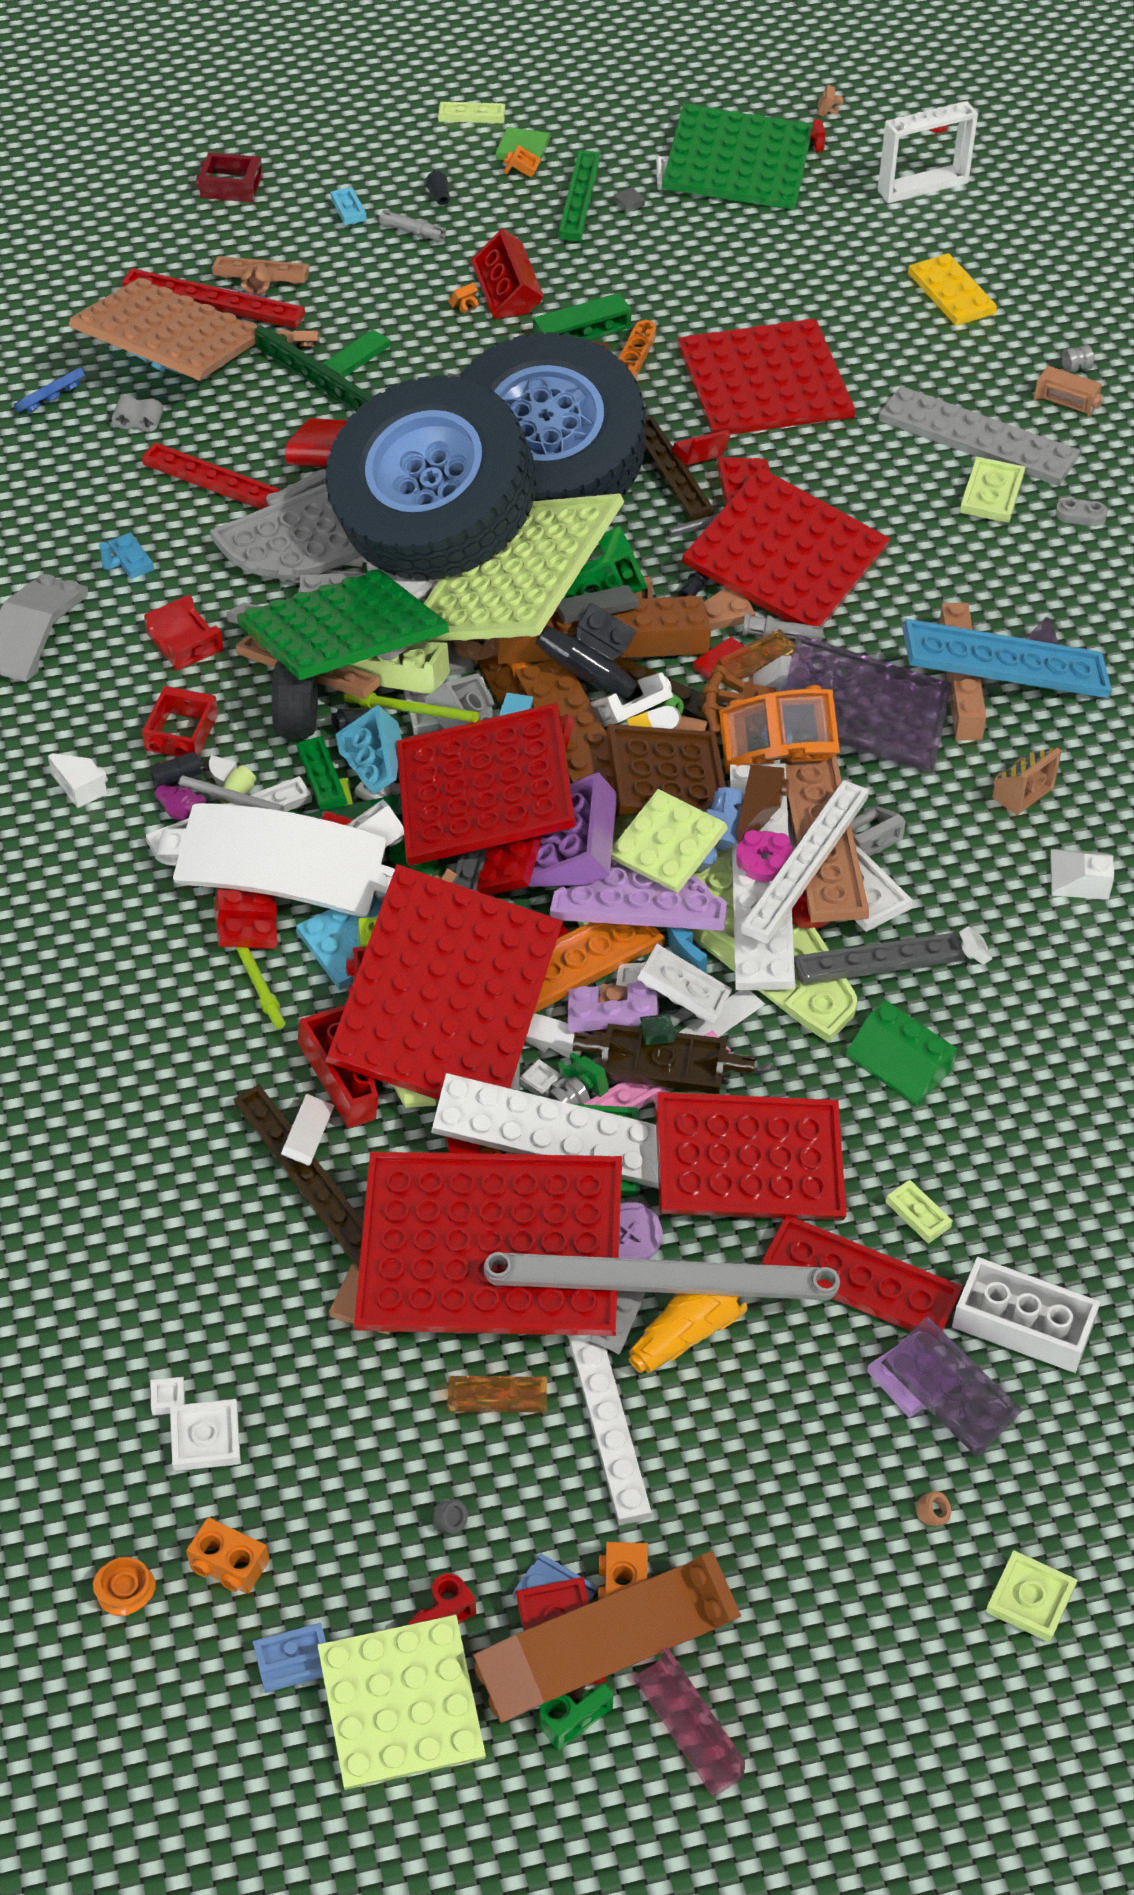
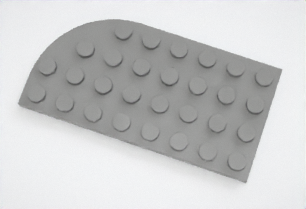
M326 483L210 530L211 539L231 562L248 572L265 577L291 579L300 578V575L320 574L362 557L349 541L332 509Z

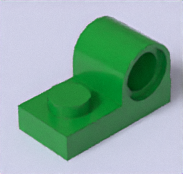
M604 1683L596 1690L591 1688L586 1691L578 1700L577 1705L566 1694L540 1705V1727L543 1733L548 1737L552 1745L560 1751L613 1709L614 1693ZM552 1711H560L565 1714L560 1719H553L548 1716Z

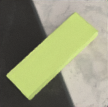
M440 102L438 120L439 122L504 123L505 104Z

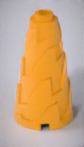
M677 1293L665 1310L645 1329L644 1335L630 1349L631 1357H629L631 1365L639 1373L643 1371L651 1373L670 1360L672 1362L694 1344L696 1345L719 1329L722 1331L741 1318L747 1312L746 1302L740 1306L738 1305L737 1300L741 1296Z

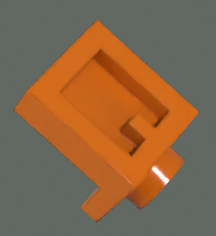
M518 145L514 152H508L503 162L506 164L503 173L508 174L513 166L521 173L532 178L541 158Z

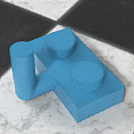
M131 532L99 544L102 567L105 570L121 565L130 579L154 571L153 562Z

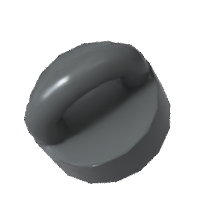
M444 1499L440 1501L434 1511L433 1528L443 1533H458L462 1531L468 1519L466 1506L458 1499Z

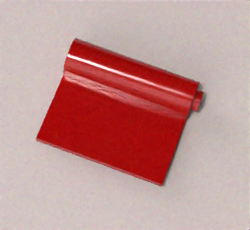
M309 418L286 444L285 459L287 464L327 467L326 464L328 455L331 454V446L334 439L337 440L336 435L342 426L346 425L347 420Z

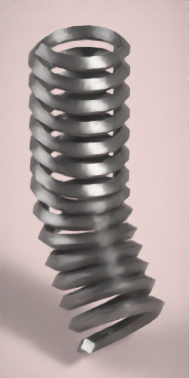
M770 1062L763 1066H758V1068L757 1065L756 1067L754 1065L753 1073L760 1074L761 1071L762 1074L763 1071V1074L773 1070L774 1065Z

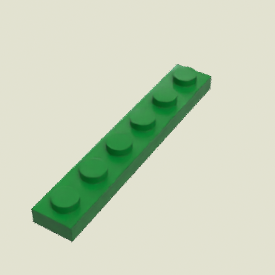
M578 150L559 228V239L582 241L601 160V152Z

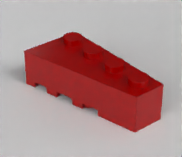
M345 1005L299 1019L297 1043L349 1129L376 1120L378 1093L374 1078L326 1062Z

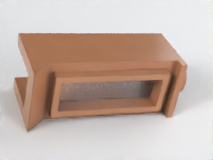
M1047 365L1037 380L1034 400L1046 399L1087 413V416H1090L1095 408L1098 409L1102 403L1103 394H1100L1102 383Z

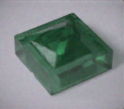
M669 1014L640 1017L639 1025L646 1045L675 1042L676 1033Z

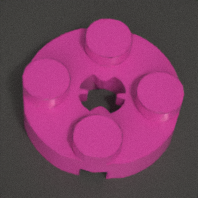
M751 830L746 832L744 839L740 841L736 849L738 868L740 869L741 867L746 872V876L755 881H773L794 851L790 844V838L784 833L771 831L758 832ZM768 853L772 855L771 857L768 856V859H761L760 854Z

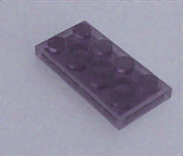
M928 1316L881 1362L976 1457L980 1456L1023 1411Z

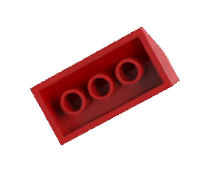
M501 228L471 259L490 312L495 319L528 314L544 298L522 241L505 229Z

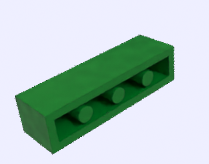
M620 293L533 318V333H541V335L546 334V332L558 333V335L564 333L575 335V338L582 337L588 340L631 328V308Z

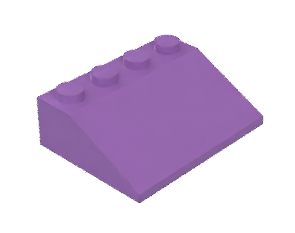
M599 772L571 783L577 827L543 835L529 886L586 885L610 875L617 793Z

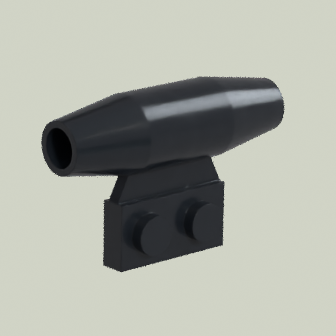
M592 602L589 603L576 625V637L546 625L535 642L559 666L601 691L611 695L617 693L618 698L628 700L637 686V682L613 661L624 654L637 631Z

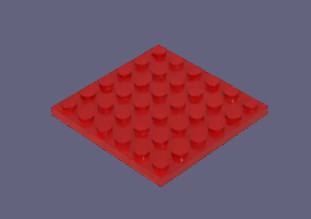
M816 318L678 337V348L711 434L728 430L733 435L855 417L856 409Z
M759 467L683 554L681 562L787 622L823 627L886 549L890 538Z
M557 703L396 740L406 859L409 866L577 827L561 716Z

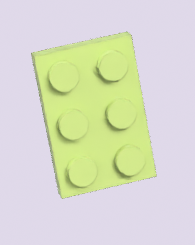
M976 457L961 503L960 513L1010 523L1026 467Z

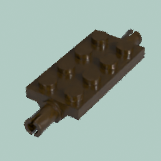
M608 1023L607 1032L602 1033V1036L575 1032V1038L573 1039L572 1051L599 1054V1057H602L600 1066L605 1069L607 1080L720 1094L723 1073L726 1074V1071L753 1075L756 1056L729 1053V1050H726L728 1039Z

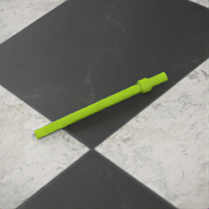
M373 692L365 699L347 693L344 695L346 702L360 704L363 708L370 707L372 709L379 705L381 708L474 723L479 719V713L476 711L381 697Z
M235 947L260 997L259 1004L263 1012L269 1015L275 1029L283 1028L285 1021L279 1011L280 1004L276 996L270 992L249 948Z

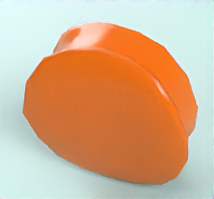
M118 1557L111 1560L100 1568L93 1580V1590L99 1604L104 1611L114 1616H127L138 1611L152 1598L156 1589L155 1578L152 1572L140 1560L131 1557Z

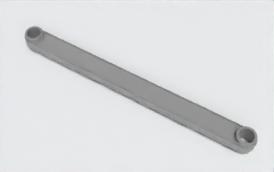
M501 1252L492 1253L484 1263L486 1279L497 1286L552 1287L826 1301L835 1297L840 1285L838 1274L835 1270L828 1267ZM498 1264L507 1268L502 1273H494L490 1270L494 1265ZM825 1279L830 1281L833 1286L827 1289L822 1288L818 1285L817 1281Z

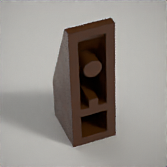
M750 765L737 827L738 844L744 839L746 832L751 830L759 832L777 810L781 808L783 796H788L789 780L785 779L784 768Z

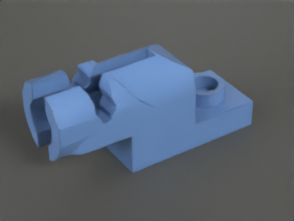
M729 787L718 788V792L715 791L711 809H707L705 813L726 822L728 830L697 868L696 872L702 873L715 863L717 850L726 851L738 841L737 827L740 811L737 810L738 807H742L743 791Z

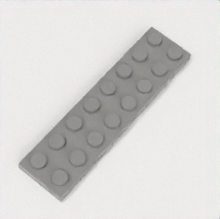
M903 386L897 389L879 413L880 422L976 457L1025 466L1024 474L1056 486L1061 485L1080 454V450L1069 445L1053 441Z

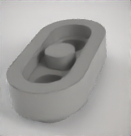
M1073 498L1060 500L1056 508V517L1060 521L1087 526L1103 525L1106 522L1108 513L1107 507L1100 502Z

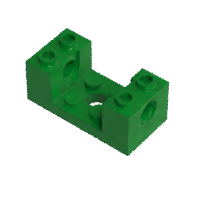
M621 526L604 533L599 541L604 555L583 566L563 599L628 585L634 594L648 588ZM596 585L593 590L584 591L587 586Z

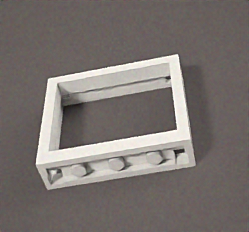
M968 101L885 121L878 192L887 203L968 184L978 113ZM959 122L953 165L894 179L900 136Z

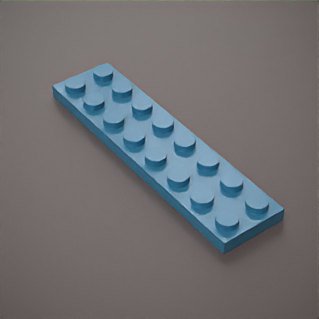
M905 619L902 624L909 665L1104 698H1108L1112 692L1103 654L1099 651L912 619Z

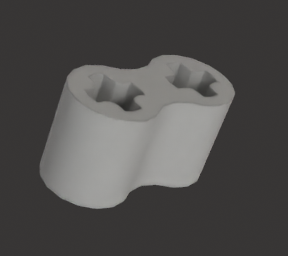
M123 396L118 400L112 415V421L117 427L122 429L136 427L143 431L152 432L159 424L163 413V406L155 399L136 400L130 396Z

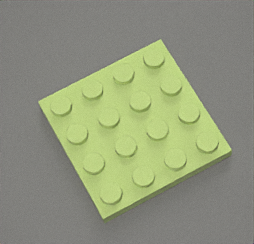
M457 1615L318 1644L344 1790L486 1758Z

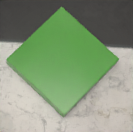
M507 127L496 151V159L505 160L508 152H514L519 145L542 160L550 141V133Z

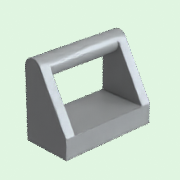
M877 806L855 817L851 822L852 831L875 819L880 822V824L860 834L853 833L855 844L870 857L903 840L906 821L900 814Z

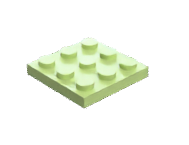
M657 789L613 845L611 859L679 893L728 830L726 822Z

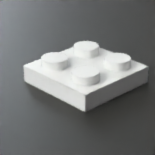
M236 1399L170 1406L172 1466L174 1471L241 1464L238 1405Z

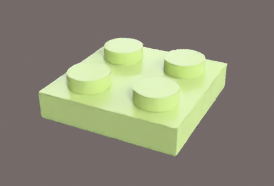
M1013 1550L989 1601L986 1613L1050 1643L1078 1580Z

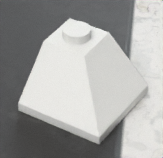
M1051 849L1052 896L1109 900L1114 880L1113 855L1102 852Z

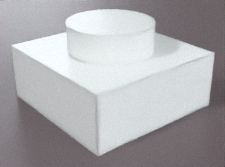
M969 926L959 932L963 940L962 950L969 959L974 958L982 965L992 960L985 940L980 934Z

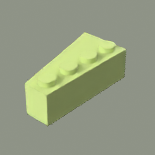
M418 642L409 645L407 650L392 660H383L381 657L375 656L347 665L378 676L380 686L431 694L439 688L450 673L447 643Z

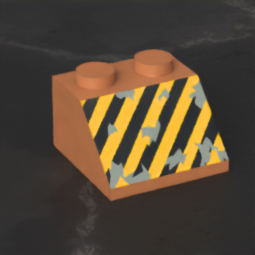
M1051 748L1033 751L1026 757L1019 758L1006 772L1002 771L996 776L993 782L992 798L1016 816L1054 788L1062 750Z

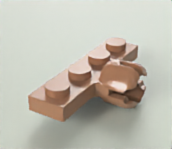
M217 256L212 266L213 275L221 276L222 278L240 277L243 280L241 287L244 291L251 295L256 291L257 296L263 295L271 282L287 281L291 284L305 283L309 275V264Z

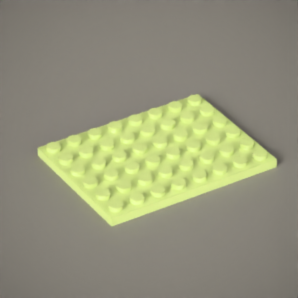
M621 494L532 501L533 506L529 516L526 515L527 520L521 530H517L518 534L510 543L507 542L506 547L500 553H495L492 559L484 564H478V567L468 572L465 570L460 575L453 577L445 576L444 579L439 580L424 604L448 622L449 633L421 642L467 641L470 639L534 637L540 635L623 505L624 500Z

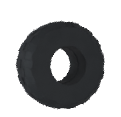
M277 661L272 679L273 729L282 738L306 739L313 735L316 729L318 710L317 675L298 680L281 661Z

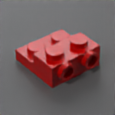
M226 888L217 889L214 911L218 946L276 949L278 938L275 922L277 914L275 896Z

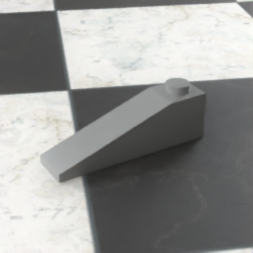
M478 673L445 682L425 698L427 704L476 711L479 713L478 721L494 717L491 709L494 705L492 696ZM435 716L438 723L444 729L472 723Z

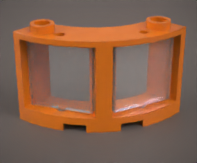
M812 685L799 690L768 693L744 700H732L729 702V706L719 711L725 772L727 774H730V765L738 767L740 765L774 764L775 760L790 758L792 763L807 761L825 762L840 753L833 690L821 689L819 685Z

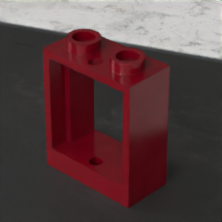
M208 152L205 161L201 162L200 175L197 174L196 188L200 191V198L254 203L263 177L261 157ZM212 174L245 176V178L233 179L212 177Z

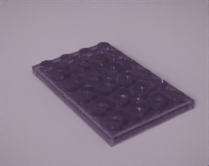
M798 634L783 691L805 689L812 685H819L821 689L833 690L840 744L932 773L936 764L952 684ZM814 705L782 707L784 726L817 736Z

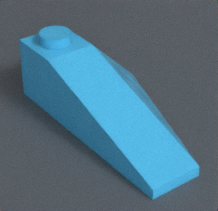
M376 705L336 733L339 753L348 761L351 768L356 771L359 778L374 795L396 780L398 770L396 740L402 739L398 722L379 705Z

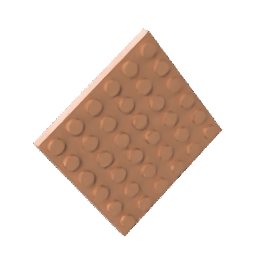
M138 278L70 317L69 327L199 381L256 344L255 328H257V325L255 323L239 320L231 313L219 312L211 305L197 303L189 296H180L173 293L171 289L153 285L151 281L144 278Z

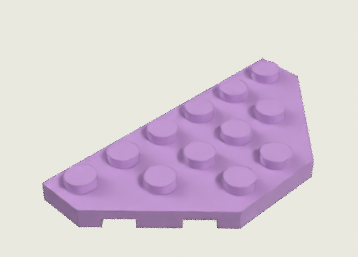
M611 860L609 876L586 885H573L568 889L563 886L554 891L550 908V917L564 921L724 931L727 915V902L720 896L716 898L710 893L709 887L695 875H692L680 892L676 893L614 860Z

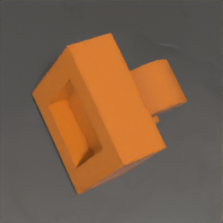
M473 282L453 291L448 300L452 309L459 306L460 312L466 314L468 311L466 303L470 304L473 310L478 307L479 303L475 298L478 289Z

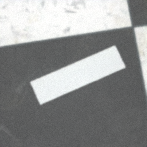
M739 990L727 999L714 1025L708 1021L697 1019L679 1033L703 1036L713 1030L719 1037L764 1006L765 1003L750 990Z

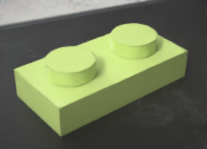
M911 1180L905 1182L886 1197V1203L928 1244L952 1226L953 1220Z

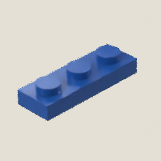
M79 367L22 398L13 405L18 413L25 409L29 413L41 406L39 401L46 398L49 402L60 396L59 390L66 387L67 391L80 385L78 380L84 377L85 374L82 368Z

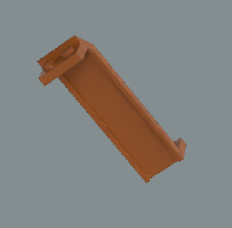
M712 1550L687 1564L525 1630L473 1654L476 1662L475 1672L478 1679L486 1686L490 1696L488 1701L492 1713L503 1724L555 1698L718 1629L741 1617V1614Z

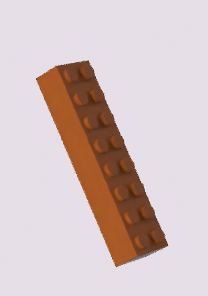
M702 596L637 598L639 600L638 608L611 614L637 631L624 654L621 655L622 658L705 654L709 651L711 626ZM555 611L546 625L576 637V625L579 621L564 624ZM539 635L534 637L493 638L498 664L545 662L552 660V658L535 644Z

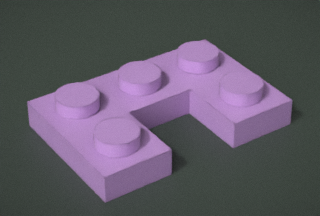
M642 981L627 983V1000L624 1001L609 1000L599 1003L598 986H581L569 989V1033L607 1029L608 1023L633 1027L659 1024L658 991L649 989Z

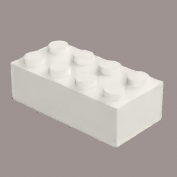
M977 1257L957 1304L952 1328L1076 1373L1095 1323L1101 1301Z

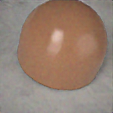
M933 1491L919 1498L916 1504V1514L923 1523L929 1526H939L949 1521L951 1506L943 1493ZM933 1502L941 1507V1517L935 1515L932 1508Z

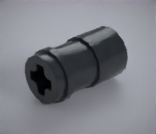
M195 751L176 756L168 761L156 762L154 765L149 766L153 784L157 789L161 785L170 786L179 783L183 775L194 779L202 778L201 767L204 766L203 760H198Z

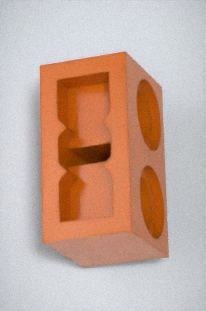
M207 1517L186 1550L189 1565L196 1574L202 1577H208L209 1575L219 1580L228 1590L233 1592L240 1590L248 1595L270 1561L267 1545ZM208 1549H219L214 1554H205ZM238 1563H248V1565L245 1568H234V1566Z

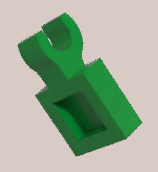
M571 1053L569 1054L570 1065H566L561 1061L558 1063L562 1076L577 1077L587 1091L590 1090L599 1097L609 1091L605 1069L586 1056L580 1058L579 1055Z

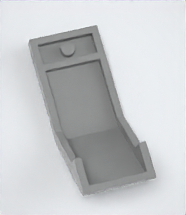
M43 574L4 601L0 610V675L27 682L39 672V658L54 622L88 596L87 586L79 585L78 582L73 580L63 581L55 579L52 575Z

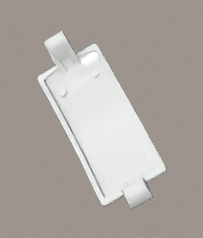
M194 804L186 829L162 830L155 855L157 861L166 865L176 866L173 875L175 883L268 894L359 917L369 916L374 895L383 903L395 870L394 868L382 865L386 848V839L384 837L310 816L279 810L226 804Z

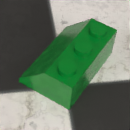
M885 1000L867 1017L847 1050L846 1057L914 1105H918L953 1071L957 1048Z

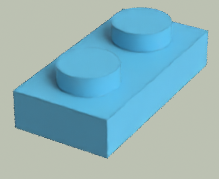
M352 187L330 192L331 201L344 225L356 224L367 220L366 212Z

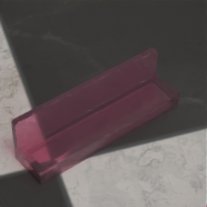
M667 1647L663 1648L661 1661L638 1673L635 1681L711 1795L715 1797L743 1779L745 1760Z

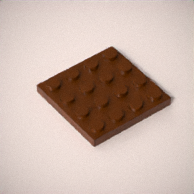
M608 724L606 734L619 814L638 815L657 789L703 812L711 809L715 791L718 792V788L725 787L715 732Z

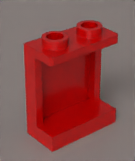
M190 595L144 615L148 636L177 671L224 650L221 630L216 625L211 628L195 610L193 598Z

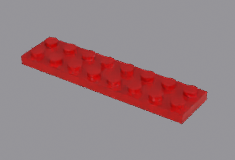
M570 714L561 715L566 751L575 722ZM543 835L489 847L485 854L486 859L483 869L479 874L480 878L476 890L486 895H492L529 887Z

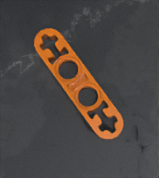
M641 320L636 323L618 358L628 367V370L632 372L635 379L656 339V324L650 320ZM637 344H638V345H643V347H635V346H633V345H637ZM627 359H634V360H637V361L628 362V361H626V360H627Z

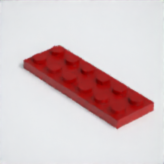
M785 1216L761 1262V1265L832 1268L840 1279L838 1293L832 1299L911 1332H918L921 1336L935 1342H939L963 1289V1286L792 1216ZM825 1279L817 1281L818 1285L822 1288L827 1289L833 1286L830 1281Z

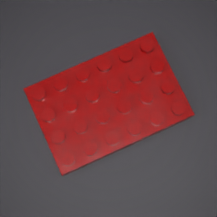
M657 1092L655 1096L660 1214L785 1218V1216H792L797 1219L842 1221L846 1218L838 1100Z

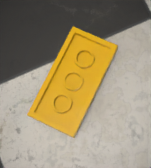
M949 253L909 265L908 274L955 326L996 314L997 305Z

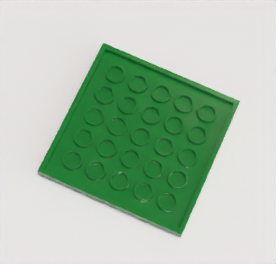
M683 104L662 181V189L796 210L813 124H808L804 121L796 122L783 118L765 117L760 114L752 115L741 113L740 111L721 110L716 107L708 108L696 104Z
M370 570L366 572V575L356 578L348 577L337 584L322 585L317 590L311 592H299L292 598L285 600H273L269 605L251 607L246 609L245 612L236 615L238 625L275 659L281 661L298 680L307 679L449 633L448 622L381 570Z

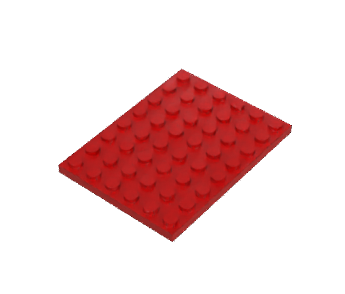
M396 864L329 1049L326 1062L436 1100L440 1099L446 1073L510 1089L563 921Z
M370 1152L354 1319L355 1331L616 1336L617 1290L497 1286L486 1279L484 1263L488 1256L495 1252L619 1258L622 1156ZM498 1264L494 1265L490 1270L494 1273H502L507 1268Z

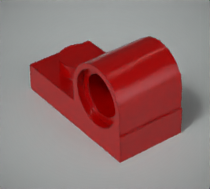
M453 1573L442 1574L432 1584L434 1608L419 1611L408 1622V1625L457 1615L458 1624L477 1614L476 1599L458 1575ZM448 1592L457 1595L452 1599H444L441 1597L443 1594Z

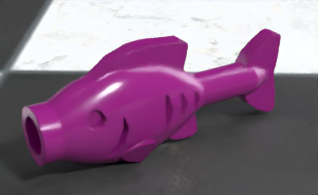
M161 785L155 793L156 799L164 806L167 814L179 821L185 820L190 815L194 804L206 802L204 796L196 795L195 792L191 791L190 787Z

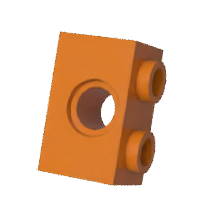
M606 1543V1555H599V1576H606L605 1587L599 1586L598 1600L647 1580L648 1543ZM623 1578L629 1580L630 1583L619 1585L615 1581Z

